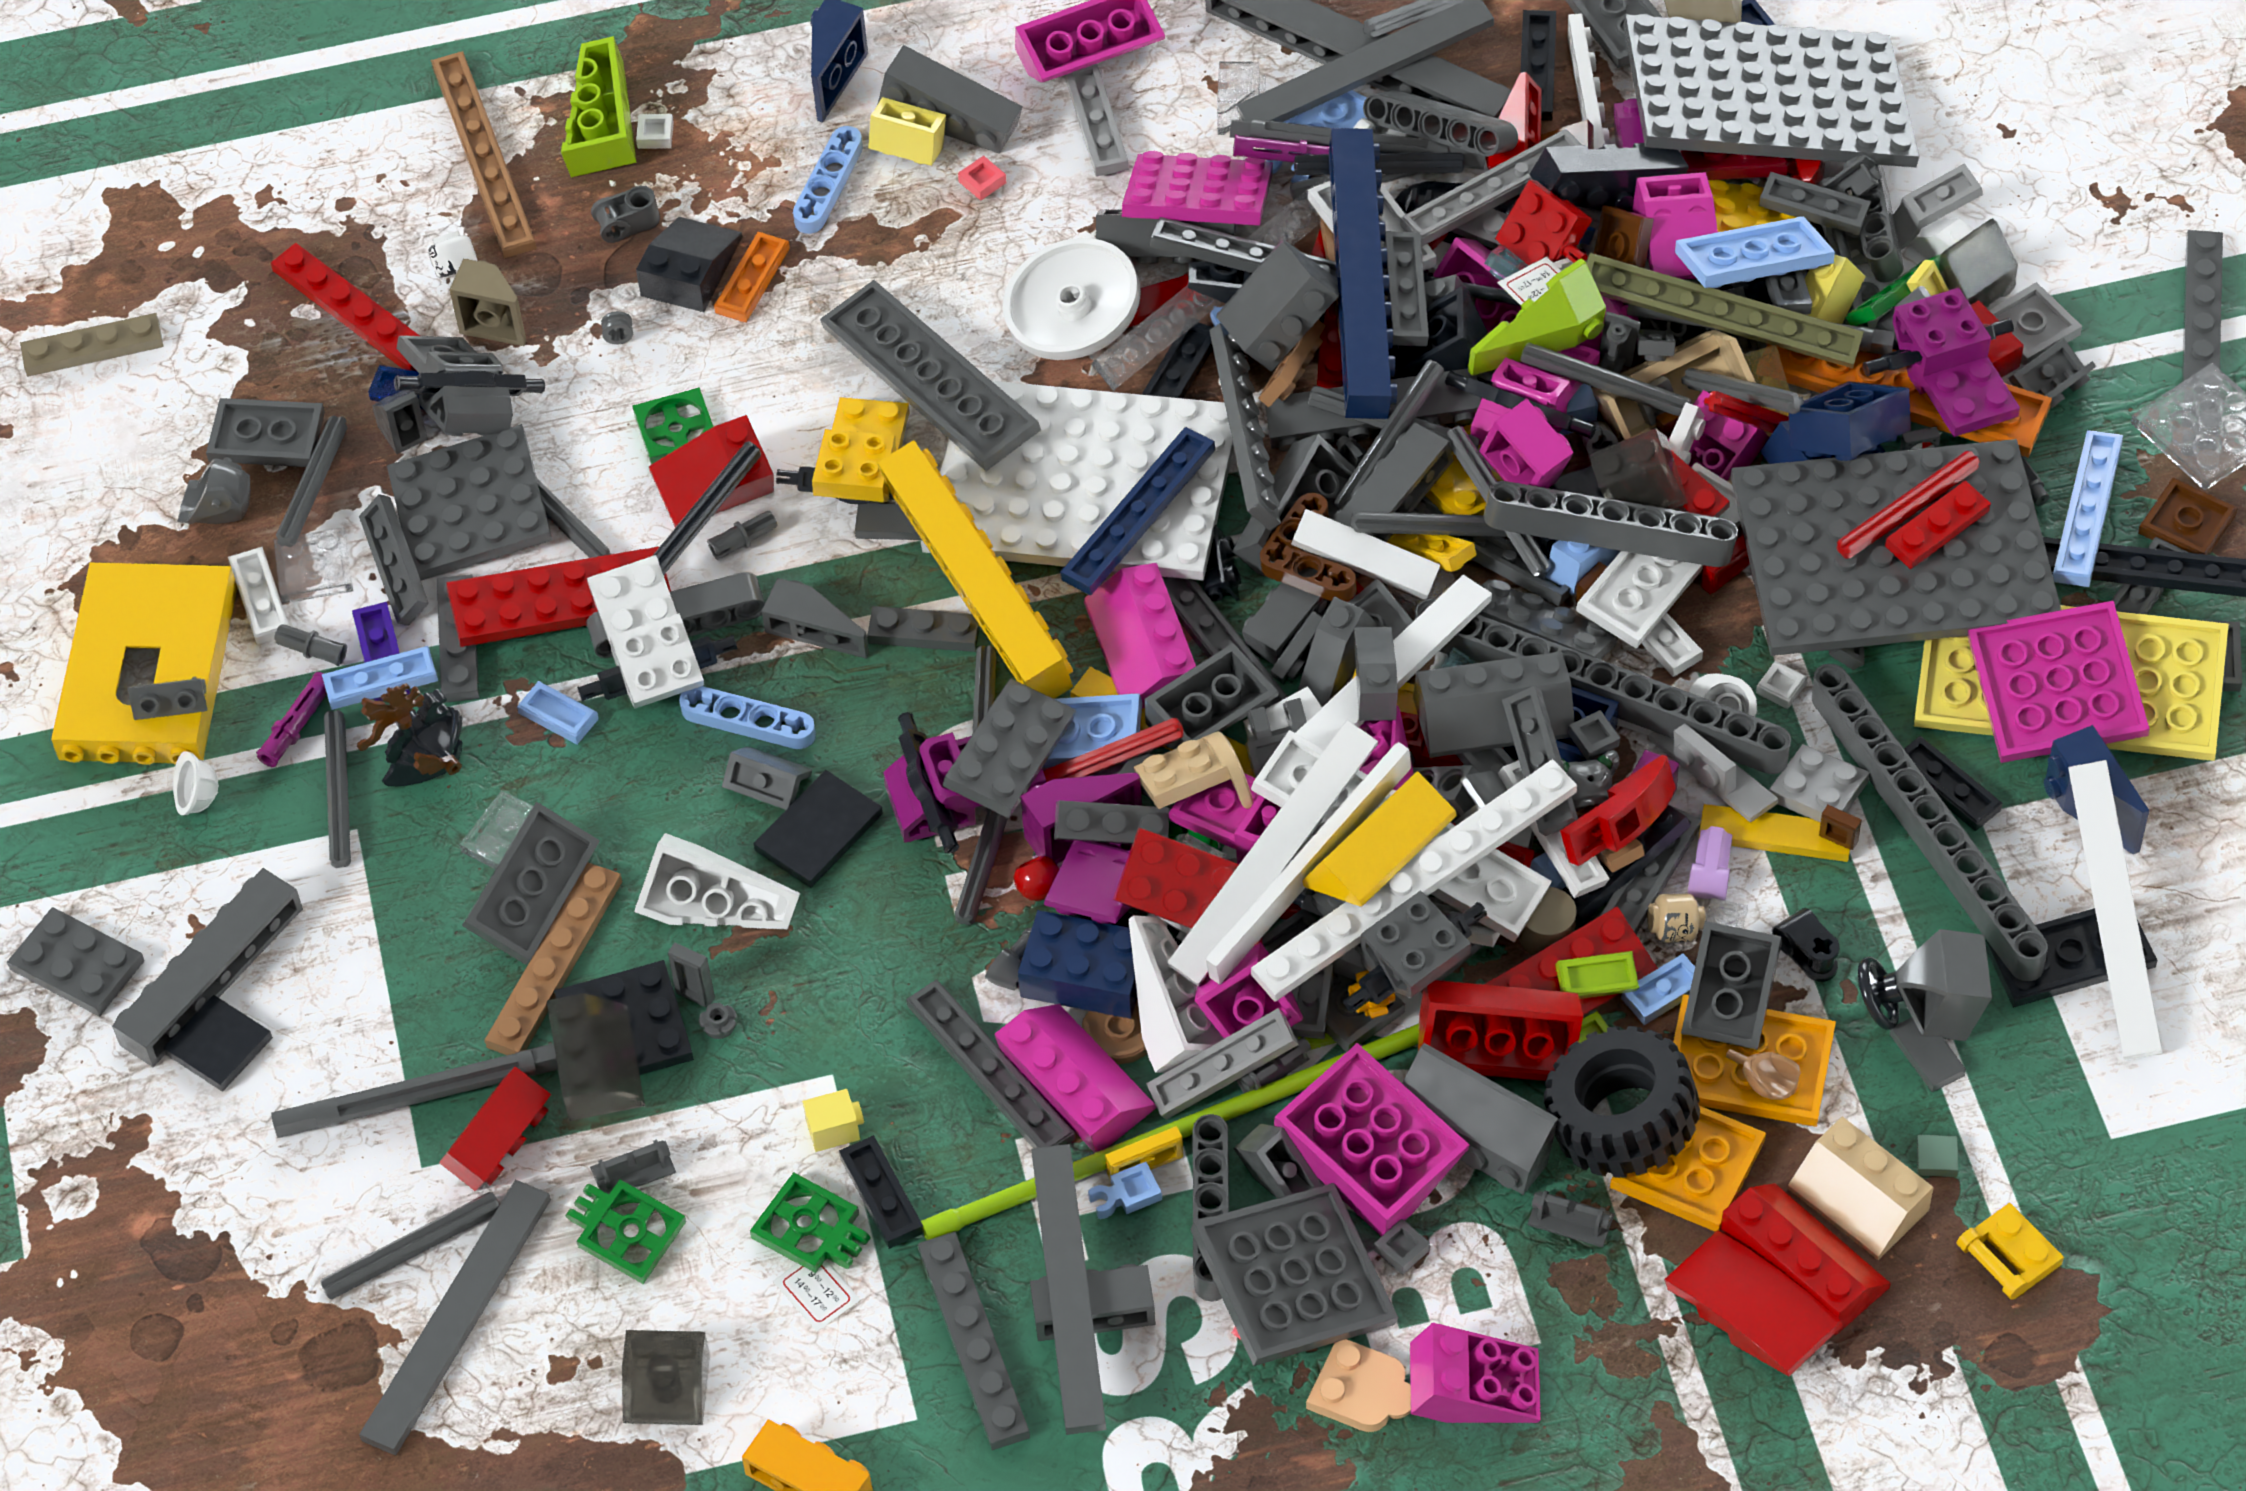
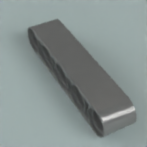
M1399 90L1372 94L1365 99L1363 104V112L1366 119L1375 125L1478 155L1493 156L1509 152L1518 143V132L1514 125L1508 121Z
M1874 165L1879 169L1883 177L1878 180L1879 184L1860 197L1861 199L1871 201L1860 237L1863 253L1875 280L1886 283L1897 279L1902 274L1904 265L1885 172L1882 165ZM1851 188L1852 196L1857 197Z
M749 572L730 575L670 592L677 614L680 613L688 637L758 618L762 615L765 605L756 575ZM597 611L589 616L586 625L596 655L601 658L613 657L611 646Z
M1214 1114L1201 1116L1193 1126V1223L1229 1212L1228 1127L1222 1117ZM1206 1137H1216V1138H1218V1139H1216V1140H1214V1141H1206V1140H1204ZM1210 1170L1218 1172L1215 1175L1204 1174L1206 1171ZM1211 1204L1218 1206L1216 1209L1212 1210L1204 1208L1205 1206ZM1193 1236L1195 1292L1205 1301H1218L1222 1297L1214 1280L1204 1278L1205 1275L1211 1273Z

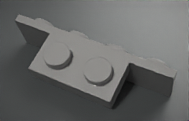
M1684 723L1674 730V739L1654 731L1649 734L1650 741L1750 823L1778 804V798L1687 724Z

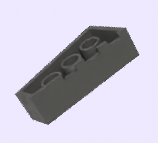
M905 45L902 46L885 72L878 100L879 103L882 97L945 114L944 135L999 154L1016 129L1023 108L1018 103Z

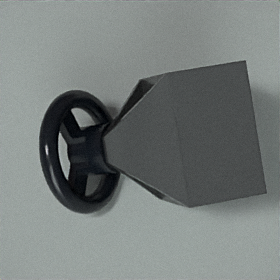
M1940 929L1916 950L1897 971L1887 973L1882 964L1870 956L1864 957L1858 966V982L1866 1008L1876 1024L1885 1030H1892L1898 1024V1003L1904 1001L1922 1036H1942L1943 1039L1966 1041L1992 999L1985 936L1982 934ZM1881 1004L1887 1010V1017L1880 1009Z

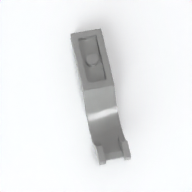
M1965 163L1902 197L1900 206L1893 214L1900 250L1907 247L1923 227L1983 195L1981 185ZM1845 232L1853 264L1868 263L1863 253L1860 234L1857 236Z

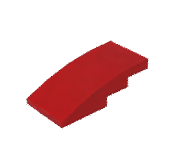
M1719 1230L1664 1279L1668 1291L1695 1305L1699 1317L1728 1333L1731 1344L1788 1377L1843 1326L1838 1317L1786 1274Z

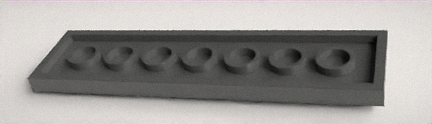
M875 280L868 283L820 319L823 328L985 471L989 470L1041 431L1038 420Z

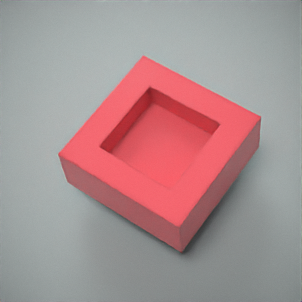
M983 155L958 173V180L960 184L981 201L1006 184V174Z

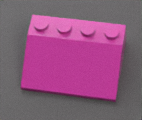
M1358 1043L1280 1111L1274 1119V1126L1285 1129L1316 1177L1325 1185L1334 1183L1342 1201L1381 1237L1399 1220L1403 1219L1405 1221L1415 1212L1470 1146Z

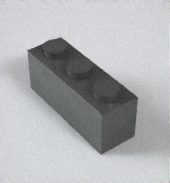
M1125 1264L1112 1270H1086L1094 1334L1156 1325L1148 1265ZM1046 1275L1039 1280L1030 1281L1038 1341L1054 1339Z

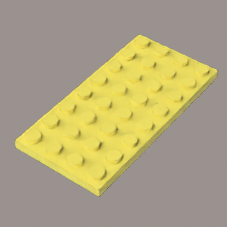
M2060 605L2061 610L2076 608L2071 606ZM2117 612L2150 730L2149 736L2108 743L2106 746L2108 749L2215 761L2229 624ZM1967 636L1925 640L1914 727L1994 736Z

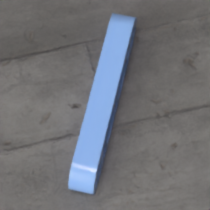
M843 126L832 133L794 206V224L798 231L806 234L816 233L826 223L862 153V136L857 128ZM842 144H846L844 152H842ZM832 163L843 165L842 169L835 172L826 169ZM818 188L830 189L829 194L825 196L813 194ZM812 207H814V215H810Z
M704 686L683 692L680 695L679 702L682 715L686 720L693 723L793 749L807 748L812 745L816 737L813 718L804 712ZM698 700L703 702V704L698 703L695 708L690 705L696 704ZM729 707H735L740 710L739 715L731 719L722 717L721 712ZM762 716H770L774 719L773 724L765 728L757 726L755 721ZM800 727L805 728V730H800L798 734H793V731H797Z

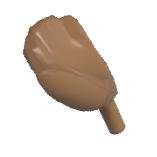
M1732 1049L1728 1050L1726 1058L1743 1065V1073L1747 1082L1762 1097L1772 1100H1783L1789 1098L1797 1090L1801 1071L1799 1065L1793 1060L1773 1052H1763L1747 1057Z

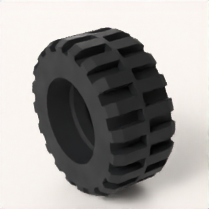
M1618 1026L1607 1028V1032L1597 1034L1595 1031L1586 1035L1587 1040L1581 1043L1578 1041L1573 1043L1567 1049L1568 1054L1566 1056L1561 1054L1553 1065L1555 1071H1550L1545 1082L1546 1090L1544 1092L1546 1112L1558 1118L1555 1137L1565 1156L1571 1158L1573 1163L1581 1169L1587 1170L1590 1167L1593 1174L1606 1176L1607 1173H1612L1615 1178H1625L1627 1173L1633 1172L1637 1176L1648 1173V1168L1655 1165L1657 1168H1660L1668 1163L1667 1158L1670 1155L1677 1156L1685 1147L1683 1141H1689L1696 1130L1695 1124L1700 1117L1698 1092L1684 1054L1679 1052L1677 1045L1670 1039H1663L1660 1033L1649 1029L1644 1033L1642 1028L1628 1026L1627 1030H1620ZM1629 1088H1641L1651 1091L1643 1103L1628 1112L1617 1115L1593 1113L1595 1107L1614 1092Z

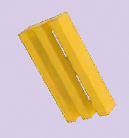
M1175 1126L1105 1154L1109 1179L1111 1175L1143 1162H1147L1150 1170L1182 1158L1183 1140L1178 1127Z

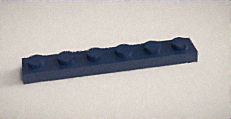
M1184 427L1061 570L1062 581L1091 596L1216 450L1215 441Z

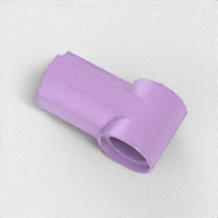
M1710 826V828L1700 831L1695 864L1692 863L1688 894H1692L1696 898L1726 901L1730 874L1728 862L1732 834L1727 833L1724 828Z

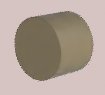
M1549 887L1518 936L1522 947L1527 952L1535 955L1575 931L1576 905L1573 899L1563 890Z

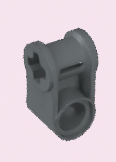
M635 186L625 192L602 198L596 201L591 208L593 219L599 222L601 227L600 235L608 243L619 242L631 235L651 230L660 221L654 191L647 186ZM606 207L609 209V214L605 210ZM612 226H614L616 232L612 231Z

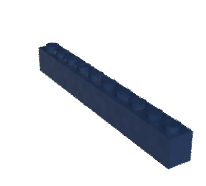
M1331 128L1328 157L1335 267L1339 293L1338 314L1345 418L1388 419L1390 405H1396L1397 384L1390 381V377L1395 375V356H1389L1388 350H1392L1393 329L1387 328L1386 322L1391 320V301H1385L1384 296L1389 294V274H1383V269L1387 267V248H1381V242L1385 241V221H1379V216L1383 215L1384 199L1383 195H1377V190H1381L1382 172L1381 169H1375V164H1379L1380 145L1373 142V129Z

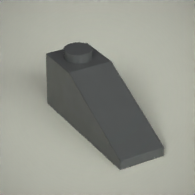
M776 579L762 610L765 633L867 659L869 649L866 631L811 586L796 580Z
M1337 597L1333 598L1316 628L1298 687V691L1308 686L1321 707L1328 703L1345 686L1356 667L1354 627H1378V624L1365 610Z
M1354 627L1359 721L1396 720L1398 688L1392 628Z

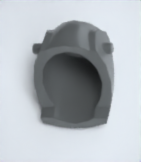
M226 457L224 460L213 459L199 480H189L180 506L177 522L188 524H222L242 520L250 503V475L241 469L242 466L233 463L231 458Z

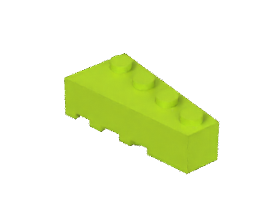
M614 36L582 43L575 74V92H572L570 100L572 106L570 118H567L565 126L567 135L565 142H562L561 154L571 178L637 163L624 62Z

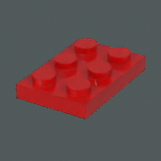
M1138 828L1113 900L1192 929L1239 864L1151 831Z

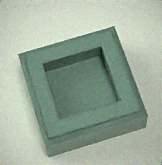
M1918 1135L1917 1175L1957 1177V1136Z

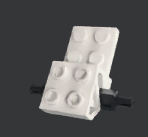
M656 555L587 578L611 646L616 667L597 673L599 681L577 687L582 702L602 694L606 700L628 694L634 709L704 686V679L700 669L716 664V656L738 649L733 635L711 642L708 636L689 641L680 613L677 614Z

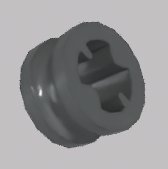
M615 311L606 314L602 318V336L606 342L618 345L632 339V318L629 314Z

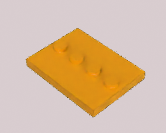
M1683 994L1673 1042L1687 1060L1698 1092L1699 1106L1817 1127L1836 1021L1767 1009L1758 1050L1681 1034L1689 995ZM1732 1049L1747 1057L1763 1052H1773L1793 1060L1799 1065L1801 1071L1797 1090L1789 1098L1783 1100H1772L1762 1097L1747 1082L1743 1073V1065L1726 1058L1728 1050Z

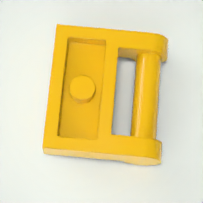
M2010 1202L1975 1228L1966 1230L1956 1242L1964 1253L1970 1252L2003 1286L2002 1291L2010 1300L2016 1299L2060 1267L2064 1256ZM1988 1240L2021 1275H2014L1983 1242Z

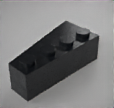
M1634 143L1633 148H1617L1616 144H1603V147L1598 149H1588L1586 145L1545 147L1529 175L1558 198L1568 200L1575 206L1602 211L1603 205H1608L1634 213L1633 202L1637 178L1686 174L1689 166L1679 150L1645 147L1644 143Z

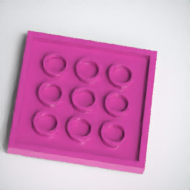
M1146 151L1143 154L1137 155L1122 203V217L1159 219L1163 217L1179 221L1260 225L1273 175V162L1249 157L1245 160H1236L1226 155H1214L1211 158L1197 157L1193 153H1180L1177 156L1163 155L1159 151Z
M2114 601L2005 620L2008 624L1968 630L1967 637L2001 763L2048 755L2051 753L2053 740L2091 725L2095 727L2105 744L2149 736V725Z

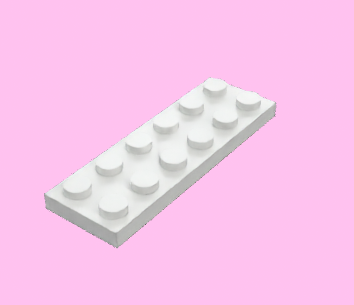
M1696 462L1691 468L1730 501V507L1719 518L1729 520L1738 527L1741 522L1732 484ZM1667 498L1659 505V508L1681 511ZM1621 551L1578 601L1576 611L1637 649L1702 571L1703 565Z

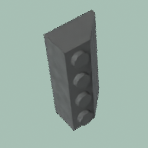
M1100 209L1096 214V239L1116 246L1127 257H1138L1139 263H1158L1159 257H1173V263L1193 262L1191 257L1150 247L1151 236L1159 219L1122 217V209ZM1174 220L1236 236V224Z
M1319 434L1293 442L1274 475L1275 483L1272 485L1274 494L1280 503L1278 507L1280 522H1282L1295 502L1307 493H1317L1325 497L1328 504L1329 519H1332L1338 511L1334 501L1356 468ZM1252 516L1232 552L1257 574L1265 576L1261 570L1260 552L1279 525L1269 531ZM1296 531L1288 533L1285 538L1293 540Z
M1562 651L1417 671L1413 700L1429 758L1515 746L1502 700L1534 685L1542 691L1555 740L1570 738L1567 733L1568 727L1575 720L1571 681Z
M1425 1043L1420 1047L1402 1084L1470 1145L1469 1149L1460 1158L1469 1167L1478 1169L1496 1179L1504 1187L1512 1188L1524 1195L1548 1164L1558 1118Z

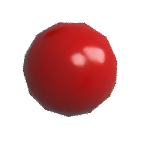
M1045 855L1033 858L1016 868L1014 873L1015 887L1023 897L1031 901H1044L1058 874L1059 867L1053 859Z

